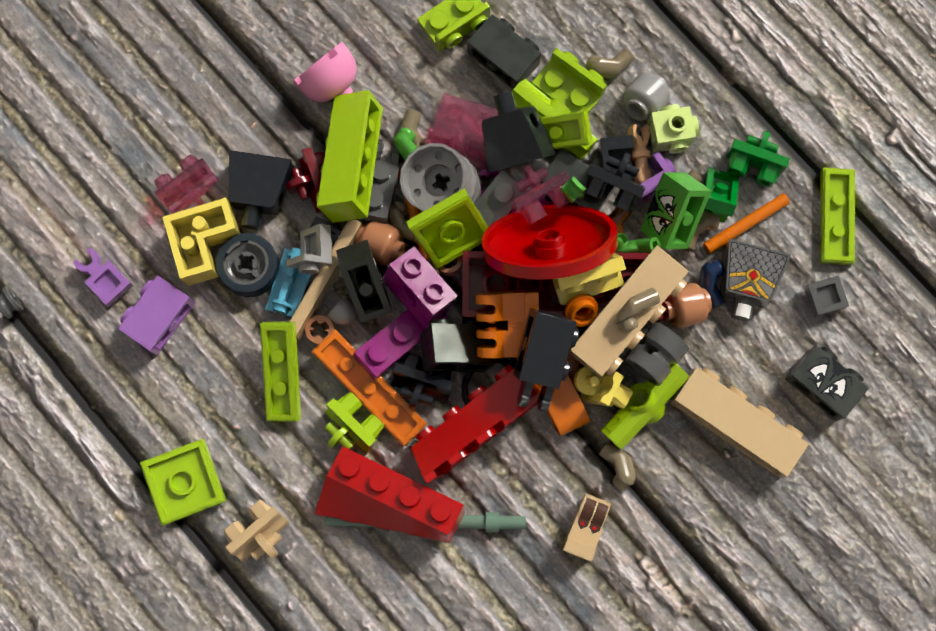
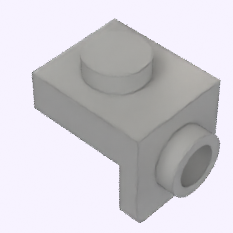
M318 224L300 231L301 255L286 260V266L299 269L300 274H316L319 272V268L331 265L332 240L330 225Z

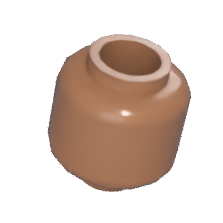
M378 221L363 224L355 240V243L368 240L376 264L383 267L389 266V264L403 255L406 249L401 229Z
M695 283L686 284L675 298L669 295L663 302V306L666 308L663 312V318L677 329L705 322L708 313L712 309L709 293L706 289L701 288Z

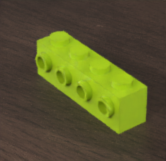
M369 90L335 96L333 108L330 111V127L328 137L325 140L326 152L324 164L321 166L322 177L316 201L317 207L332 223L368 218L383 107Z

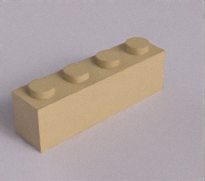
M657 245L581 335L575 347L569 350V354L598 378L602 377L605 373L611 376L623 362L619 355L626 347L632 350L645 335L640 331L648 321L654 324L666 310L662 306L669 295L675 298L686 286L687 282L683 278L689 271ZM654 288L660 297L659 304L636 314L634 318L638 322V327L628 333H622L619 324H615V315L629 298Z
M698 367L692 370L689 374L690 378L680 387L670 404L778 478L788 477L809 445L808 442L802 439L803 433L789 424H786L785 427L774 420L775 414L761 405H758L756 408L746 401L748 397L741 390L733 386L728 389L718 382L720 377L713 371L705 367L702 370Z

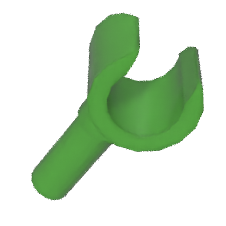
M573 176L559 190L573 203L577 198H584L583 192L586 188Z

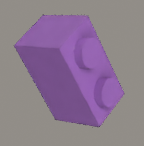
M157 275L154 280H149L143 286L140 292L141 298L136 305L129 307L120 319L122 324L118 329L158 356L196 302Z

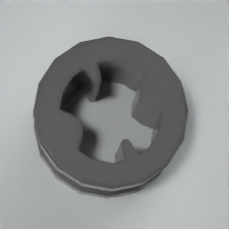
M5 286L0 294V311L5 317L10 319L13 317L14 311L21 312L24 308L12 290Z

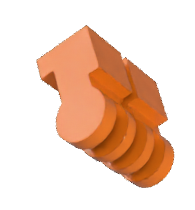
M513 290L475 294L476 304L495 306L493 311L476 313V321L495 324L497 321H508V328L489 326L476 330L477 338L494 339L496 341L492 345L477 346V356L481 358H517L530 308L539 310L538 290Z

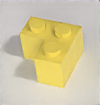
M227 198L163 216L180 279L187 286H191L219 277L216 272V264L211 246L224 243L236 234H241L233 207Z

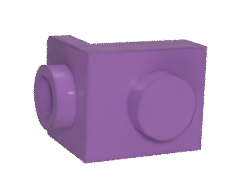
M659 152L652 156L649 163L656 175L641 183L646 189L642 198L638 197L636 200L639 206L647 201L651 204L663 172H676L671 161L668 158L663 159Z

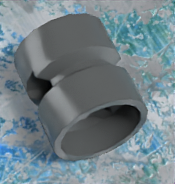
M655 322L643 336L644 344H637L625 360L644 379L656 386H660L671 373L670 364H678L689 350V347L672 330Z

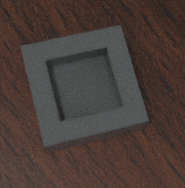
M839 275L805 286L815 317L849 307Z

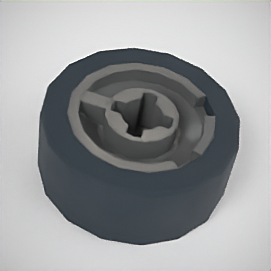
M253 233L236 234L227 239L219 248L215 260L216 272L221 282L234 294L243 297H256L269 291L276 280L280 264L279 257L271 243L262 236ZM246 260H252L253 269L251 271L242 267Z

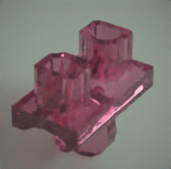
M190 154L181 161L179 166L183 172L178 176L172 178L169 173L162 174L155 180L154 183L157 191L154 193L171 214L177 212L182 207L185 209L193 202L198 206L203 205L204 202L200 197L210 190V186L219 181L203 158L198 160Z
M530 166L523 168L522 171L525 179L516 183V186L520 192L529 187L532 190L515 199L511 207L516 214L521 212L530 225L540 221L547 214L539 200L549 195L557 210L570 203L559 190L570 180L568 174L564 170L541 184L540 181L549 176L545 167L537 172H534Z

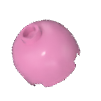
M340 42L304 73L294 79L293 82L309 99L315 102L326 103L337 95L353 92L350 85L356 79V61L346 45Z

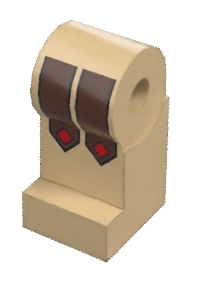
M585 493L561 550L592 562L611 503Z

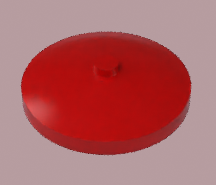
M545 205L511 213L490 225L482 237L483 256L490 267L508 276L534 280L564 278L592 270L611 258L618 246L617 227L609 216L598 210L576 205Z

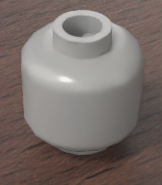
M651 73L639 74L623 94L625 110L628 115L636 120L648 121L652 112L661 111V108L668 104L671 94L666 81L661 76Z

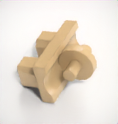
M258 500L248 511L255 520L254 523L246 529L242 523L236 521L224 530V534L229 542L226 546L227 550L231 555L238 557L243 563L251 556L257 561L265 553L274 559L278 555L274 545L282 539L278 532L290 523L276 508L270 507L262 500Z

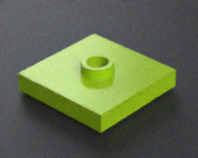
M465 188L406 221L410 231L437 269L463 255V251H470L482 244L483 234L488 228Z
M200 439L140 462L161 526L227 502L205 439Z

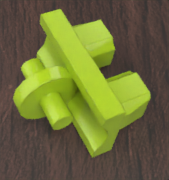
M349 392L338 401L333 398L326 405L327 410L325 411V414L332 420L326 425L325 429L333 436L327 445L333 449L338 444H341L343 447L351 450L355 444L347 437L348 435L367 454L374 447L376 438L382 431L384 424L373 414L360 424L353 415L362 407V403L352 392Z

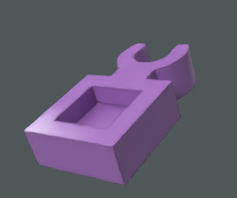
M88 248L86 251L92 256V262L84 266L76 259L74 265L82 273L91 275L85 281V284L106 306L110 307L133 284L110 260L101 265L102 259L100 255L93 249Z

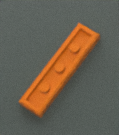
M335 329L312 353L360 400L362 405L371 414L375 415L384 424L386 430L404 447L427 423L416 411L409 409L410 405L382 376L378 377L375 381L353 357L356 350Z

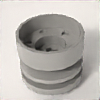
M429 143L418 147L406 158L401 168L400 185L403 195L411 205L422 211L431 208L464 188L474 204L480 197L482 182L477 168L469 159L444 144ZM449 180L447 183L448 189L444 191L443 189L446 187L444 182Z

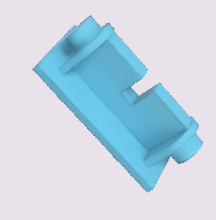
M293 247L292 250L284 248L279 271L273 283L265 310L293 317L304 297L311 274H300L299 269L288 268L286 260L301 255V249Z

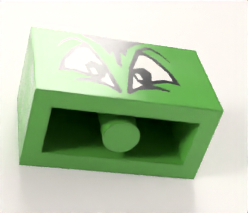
M663 172L640 231L649 238L657 237L660 240L661 247L665 250L688 249L712 191L687 173Z

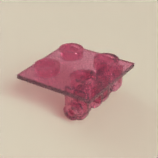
M444 93L434 125L429 130L428 144H444L469 159L476 168H487L482 120L497 116V109Z

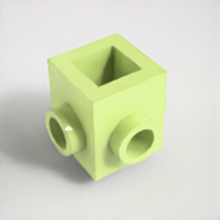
M678 104L661 108V111L652 112L647 122L650 128L653 153L669 150L671 154L684 152L692 145L696 135H699L698 119L696 116H692L690 106L681 108Z

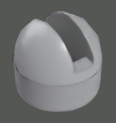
M343 297L327 317L339 326H347L354 321L356 311L352 303Z

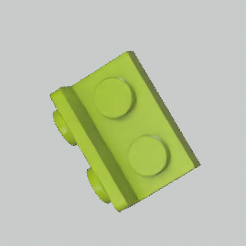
M444 0L417 18V21L438 52L446 47L452 49L463 40V36L470 31L476 32L490 17L491 7L487 2L482 3L481 0Z
M558 48L552 52L550 61L532 82L549 99L559 100L572 113L588 111V115L604 96L607 87L599 73L591 69L589 71L579 64L578 59L568 51L562 52Z

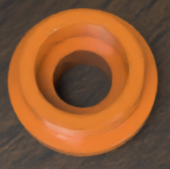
M579 294L572 297L566 303L564 313L566 317L577 322L576 326H587L596 319L598 304L591 295Z

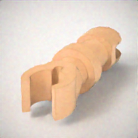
M633 124L628 128L627 134L633 136L634 151L631 153V159L635 160V167L639 168L634 181L641 184L652 177L651 169H648V159L651 158L650 150H647L650 128L648 124L640 128L642 134L639 136L636 132L637 125Z

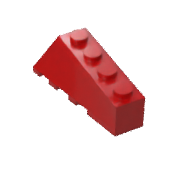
M508 365L494 376L497 380L496 383L488 389L482 385L468 396L471 402L460 409L456 405L442 416L445 422L435 429L430 425L416 436L418 442L411 447V450L424 480L429 483L441 478L535 407L541 392L537 385H533L531 398L527 406H517V397L522 380L517 379L513 375L514 369L511 365Z
M342 446L326 476L314 514L321 517L342 519L345 522L354 524L360 523L375 526L382 530L407 533V535L450 544L465 515L464 504Z

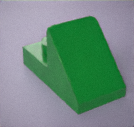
M708 167L703 185L712 192L704 210L717 215L720 222H725L728 216H733L737 206L739 177Z

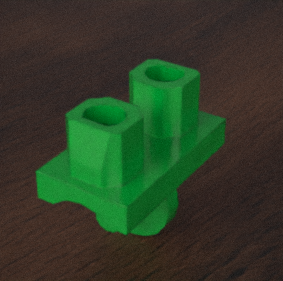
M764 130L760 138L748 135L746 142L734 139L726 154V157L729 158L727 173L737 177H744L748 165L759 168L755 182L771 188L777 178L787 168L790 158L776 154L779 145L768 142L770 132Z

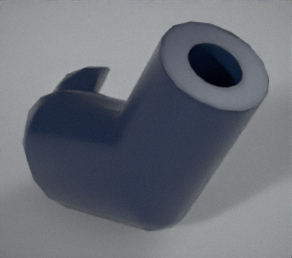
M714 260L711 263L706 262L701 267L698 283L710 295L712 302L711 310L725 303L716 286L717 277H721L725 272L722 263L718 260Z

